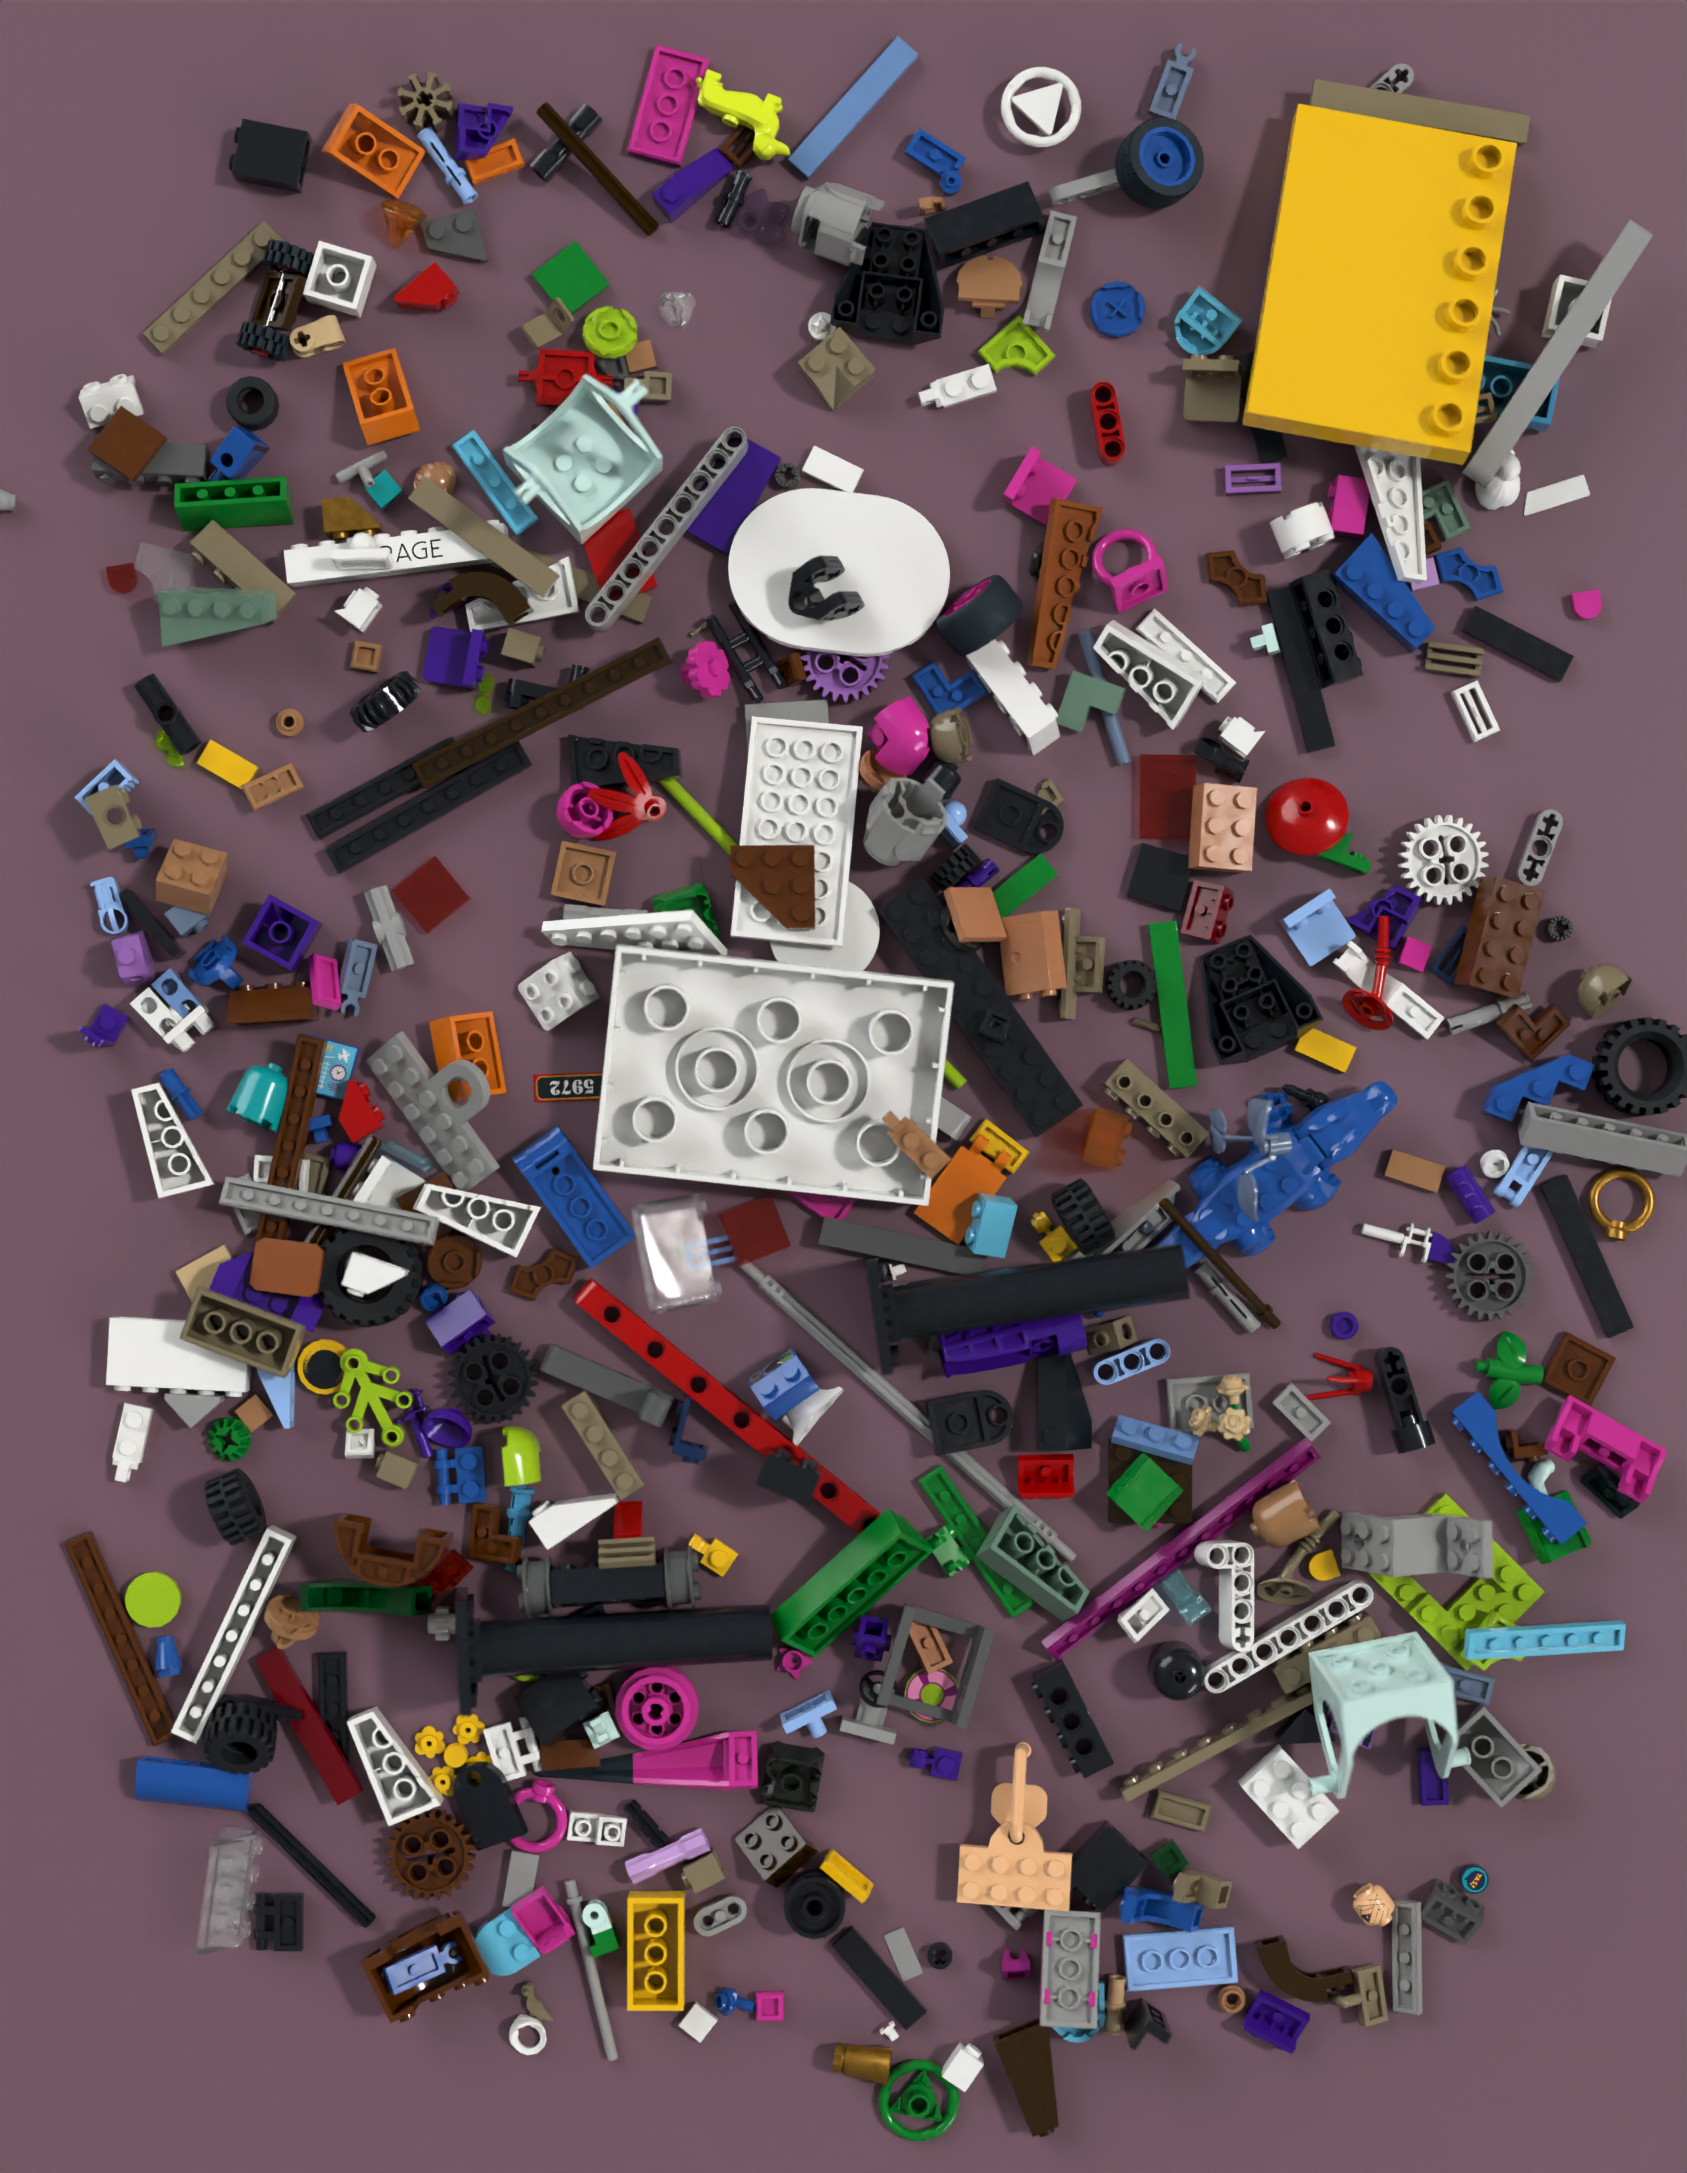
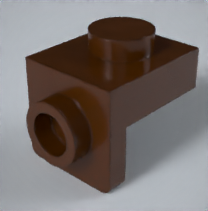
M1506 1429L1507 1436L1503 1437L1505 1452L1509 1453L1510 1457L1514 1459L1524 1458V1462L1540 1461V1456L1548 1455V1451L1544 1449V1442L1519 1444L1517 1431Z

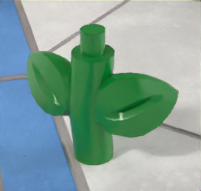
M1507 1331L1501 1335L1496 1345L1497 1359L1476 1360L1474 1365L1475 1371L1484 1372L1485 1377L1495 1379L1489 1389V1398L1493 1409H1504L1513 1405L1520 1397V1384L1541 1385L1544 1376L1543 1366L1523 1365L1527 1356L1526 1345L1517 1335Z

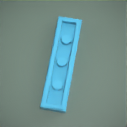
M474 429L451 445L516 536L539 521L528 504L525 505L515 495L514 490H517V488Z

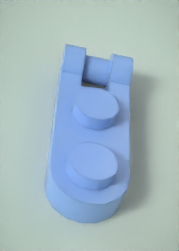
M1523 1145L1510 1165L1509 1170L1495 1187L1493 1194L1499 1198L1503 1196L1510 1201L1509 1204L1517 1209L1553 1155V1151L1529 1148ZM1512 1181L1521 1185L1517 1192L1509 1188Z

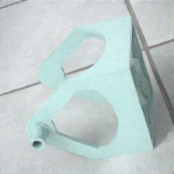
M585 374L567 399L541 425L517 443L509 447L506 446L502 450L506 465L523 482L517 490H514L515 495L525 505L536 496L581 545L663 471V457L632 412V407L643 396L648 394L646 388L643 385L640 386L641 383L637 379L621 394H616L608 387ZM604 399L612 403L627 419L638 437L623 423Z
M1417 1632L1308 1652L1314 1714L1329 1775L1308 1778V1787L1312 1796L1333 1792L1338 1799L1345 1798L1353 1766L1352 1756L1357 1745L1373 1728L1397 1717H1423L1435 1768L1441 1779L1449 1776L1451 1768L1471 1764L1468 1748L1457 1749L1458 1736L1453 1680ZM1324 1699L1333 1713L1341 1738L1342 1754L1339 1765H1337L1323 1713L1322 1703ZM1434 1721L1447 1730L1442 1745L1438 1740Z

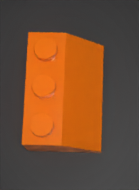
M493 1011L449 1016L429 1021L438 1072L455 1060H467L479 1067L484 1073L489 1084L490 1096L507 1093ZM463 1079L459 1082L451 1081L448 1086L449 1095L454 1102L468 1100L471 1087Z

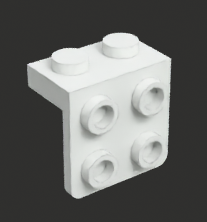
M571 952L553 959L518 985L519 992L546 1031L553 1029L578 1010L594 1003L600 998L595 986L588 980L581 969L579 961Z
M382 1155L380 1159L375 1157L367 1169V1172L370 1173L365 1183L360 1181L354 1189L352 1195L355 1198L353 1201L401 1210L396 1198L424 1183L426 1180L386 1155Z

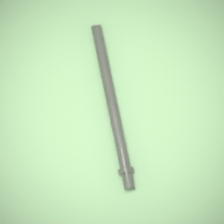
M569 1879L564 1881L568 1896L565 1900L566 1904L570 1905L607 2060L613 2061L618 2059V2054L595 1959L590 1951L591 1943L587 1927L582 1918L581 1901H583L582 1894H578L575 1879Z

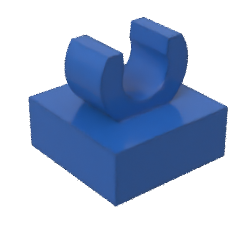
M155 828L140 829V837L124 843L125 848H134L136 860L147 859V855H150L149 846H153L157 840Z
M327 1114L311 1118L308 1132H314L316 1143L330 1141L326 1128L335 1126L333 1115Z

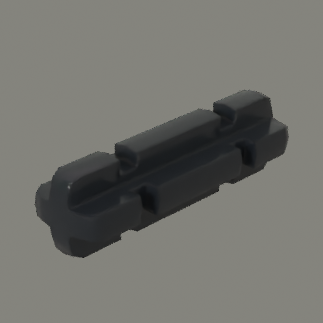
M631 1800L624 1807V1812L629 1818L633 1817V1822L647 1838H651V1842L656 1848H661L667 1843L668 1836L663 1830L659 1831V1826L645 1810H641V1805L636 1800Z

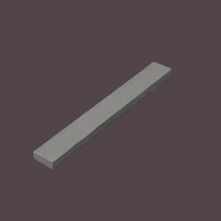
M227 1176L225 1177L219 1204L223 1206L434 1246L440 1219L435 1216Z

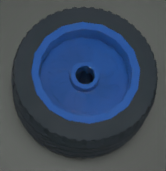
M1168 117L1152 118L1137 126L1119 146L1115 158L1117 181H1119V185L1124 190V193L1137 204L1150 209L1169 207L1183 199L1199 182L1204 169L1202 147L1191 129L1182 122Z

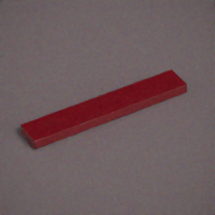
M275 1647L254 1660L277 1701L303 1711L302 1720L289 1722L336 1804L339 1806L362 1792V1786L283 1649L280 1650Z

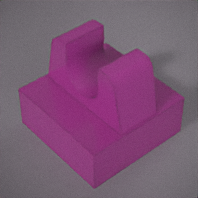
M1020 1948V1958L1012 1959L1010 1957V1950L1005 1949L1001 1968L1002 1980L1030 1979V1959H1028L1024 1948Z

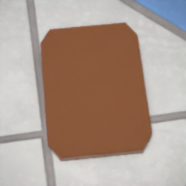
M262 1238L255 1243L249 1284L258 1291L311 1297L317 1294L319 1290L325 1251L318 1244Z

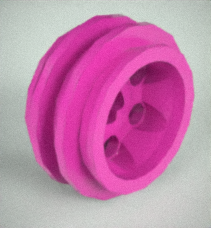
M672 1666L639 1668L624 1680L616 1697L615 1716L620 1730L630 1742L646 1750L662 1751L679 1745L690 1735L698 1718L699 1698L695 1686L682 1671ZM653 1683H661L662 1690L655 1692L652 1689ZM673 1692H677L681 1698L678 1702L670 1700V1695ZM635 1693H642L644 1700L636 1702L634 1700ZM657 1703L663 1707L661 1715H654L650 1712L652 1704ZM677 1713L680 1715L681 1720L678 1723H672L670 1720L671 1714ZM635 1714H642L644 1721L638 1723L634 1718ZM661 1725L662 1731H652V1726Z

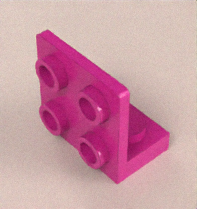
M1031 446L1004 492L1002 501L1047 526L1051 498L1066 500L1074 488L1077 479L1040 458L1041 451Z

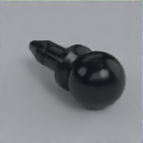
M1282 1085V1089L1288 1095L1301 1100V1105L1308 1107L1311 1112L1317 1107L1329 1103L1328 1097L1323 1092H1314L1311 1088L1303 1090L1295 1085Z

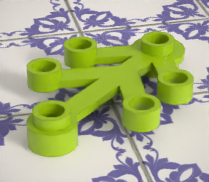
M348 1349L340 1359V1365L345 1374L340 1390L333 1397V1403L337 1408H346L351 1402L349 1393L356 1377L361 1389L352 1416L346 1422L347 1430L351 1433H358L363 1428V1416L369 1402L383 1429L381 1434L383 1443L389 1447L400 1445L405 1437V1431L401 1425L392 1423L379 1397L396 1402L399 1408L406 1409L412 1404L413 1395L406 1390L398 1391L373 1383L367 1374L371 1373L382 1376L386 1383L394 1384L400 1378V1370L395 1366L387 1367L368 1361L366 1353L361 1349ZM351 1358L357 1359L359 1366L352 1367L349 1364V1360ZM390 1370L394 1371L397 1375L393 1380L387 1377V1372ZM344 1395L347 1398V1403H339L337 1397ZM406 1395L409 1398V1403H401L399 1397ZM357 1420L360 1427L352 1428L350 1421ZM389 1432L396 1433L397 1440H389L387 1434Z

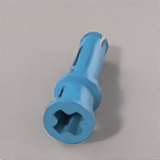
M525 1485L510 1486L512 1498L510 1508L507 1509V1514L510 1518L508 1535L523 1537L522 1560L527 1520L532 1516V1511H530L531 1494L535 1493V1488ZM504 1564L503 1569L516 1572L518 1565Z

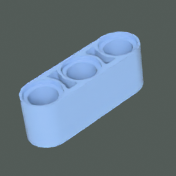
M1160 1338L1148 1339L1097 1360L1092 1366V1375L1100 1384L1109 1385L1164 1363L1170 1357V1347ZM1156 1343L1162 1344L1164 1348L1163 1355L1159 1358H1152L1149 1352L1150 1347ZM1128 1354H1136L1138 1357L1136 1367L1126 1368L1124 1366V1358ZM1103 1364L1111 1365L1113 1370L1112 1375L1107 1379H1101L1098 1376V1369Z

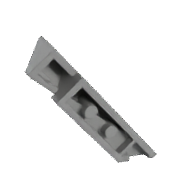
M1169 1178L1165 1179L1110 1221L1115 1232L1114 1240L1087 1255H1084L1076 1248L1062 1260L1143 1249L1173 1221L1159 1206V1202L1163 1198H1168L1174 1205L1176 1192L1180 1191V1185Z

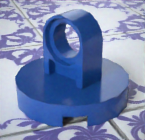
M221 936L220 942H217L215 939L210 941L193 959L196 966L194 970L189 968V978L199 986H207L220 978L235 990L244 981L241 975L231 967L237 953L236 944L226 936Z

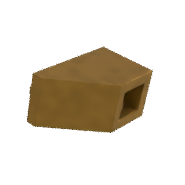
M350 497L321 499L324 533L328 537H332V540L343 541L349 538V535L361 532L368 533L372 537L376 533H383L382 525Z

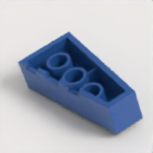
M1372 533L1333 574L1332 577L1336 585L1410 653L1415 651L1435 629L1406 583L1397 579L1392 562Z

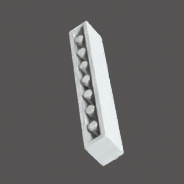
M274 1525L266 1529L173 1726L172 1733L195 1744L203 1738L210 1714L217 1709L297 1536Z

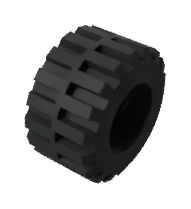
M1079 1178L1051 1194V1201L1058 1216L1081 1253L1087 1255L1115 1239L1114 1229L1086 1181Z
M236 1468L206 1481L205 1497L208 1509L219 1533L230 1545L235 1546L265 1533L266 1516L264 1508L252 1481L240 1468Z
M239 1702L238 1704L228 1703L226 1707H218L217 1711H213L210 1714V1718L207 1721L204 1742L206 1759L211 1761V1765L214 1767H220L221 1771H229L231 1774L256 1773L260 1771V1768L269 1766V1762H272L274 1759L278 1730L277 1721L274 1720L272 1713L266 1714L267 1709L259 1708L256 1704L252 1703L250 1705L245 1704V1702Z

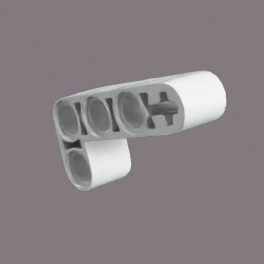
M1235 1540L1202 1541L1196 1546L1194 1551L1197 1563L1219 1569V1640L1226 1648L1240 1652L1248 1651L1254 1642V1550L1249 1544ZM1238 1548L1239 1555L1235 1559L1234 1554L1236 1549ZM1213 1549V1550H1214V1556H1213V1558L1210 1560L1209 1555H1210L1211 1550ZM1238 1576L1239 1582L1238 1585L1235 1587L1234 1582L1236 1577ZM1238 1604L1239 1609L1237 1614L1235 1615L1234 1609Z

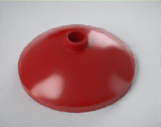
M1300 778L1284 784L1272 795L1266 807L1265 823L1269 836L1282 850L1298 856H1313L1328 851L1342 839L1349 823V809L1343 794L1331 783L1318 778ZM1304 806H1309L1310 810L1304 812L1301 810V808Z

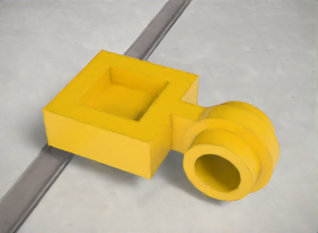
M1043 1211L1032 1215L1033 1219L1030 1220L1032 1226L1039 1234L1043 1231L1046 1233V1236L1038 1241V1243L1053 1262L1062 1260L1077 1248L1061 1225L1051 1232L1049 1227L1052 1225V1222Z

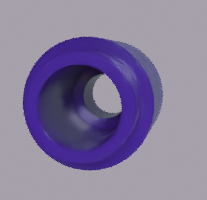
M339 1142L338 1147H332L330 1163H335V1169L347 1171L363 1145Z

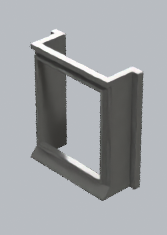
M904 1603V1609L876 1704L906 1709L948 1721L957 1727L967 1729L995 1631L983 1625ZM912 1621L973 1638L952 1710L892 1694Z

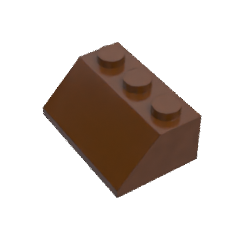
M293 982V988H282V983L265 984V989L254 990V985L237 986L238 991H230L226 1016L227 1024L239 1026L319 1021V1006L312 1003L310 982Z

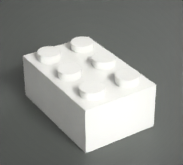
M1277 1744L1238 1780V1783L1299 1849L1329 1822L1339 1810L1324 1793L1316 1796L1310 1794L1308 1787V1778L1310 1777Z

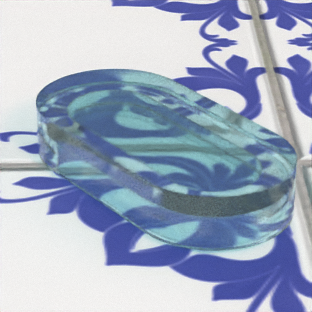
M387 1138L383 1139L380 1149L421 1170L430 1172L433 1161Z

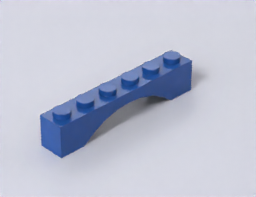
M1479 1391L1475 1392L1450 1412L1454 1416L1451 1419L1453 1425L1460 1433L1466 1431L1472 1438L1469 1441L1471 1447L1478 1455L1482 1452L1490 1460L1487 1463L1489 1469L1496 1477L1499 1475L1504 1477L1508 1482L1505 1488L1514 1499L1517 1497L1522 1499L1526 1504L1523 1510L1532 1521L1538 1519L1544 1526L1541 1532L1551 1543L1556 1541L1561 1545L1587 1524L1569 1501L1557 1499L1538 1491L1513 1469L1499 1441L1496 1412Z

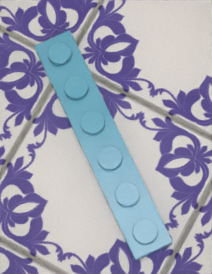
M1621 1620L1465 1629L1464 1657L1468 1660L1622 1651L1624 1650L1626 1624Z

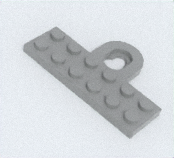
M403 1031L396 1034L366 1060L369 1067L458 1190L471 1191L500 1168L499 1164L468 1123L470 1119L486 1107L490 1098L488 1081L479 1067L467 1060H455L434 1075ZM463 1079L469 1083L471 1093L468 1095V1101L465 1105H459L451 1099L448 1091L451 1081L459 1082Z

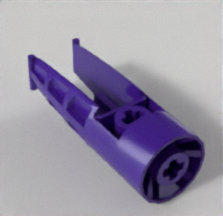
M1081 1315L957 1332L945 1337L943 1335L938 1337L942 1348L939 1356L946 1378H950L951 1375L977 1373L1030 1362L1029 1358L1053 1352L1061 1356L1087 1348L1086 1334Z

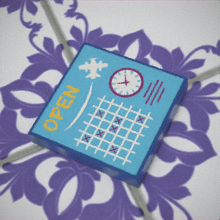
M305 1033V1035H309V1036L321 1038V1037H318V1036H314V1035H310V1034H306V1033ZM325 1039L328 1042L317 1094L343 1101L348 1081L353 1078L360 1048Z

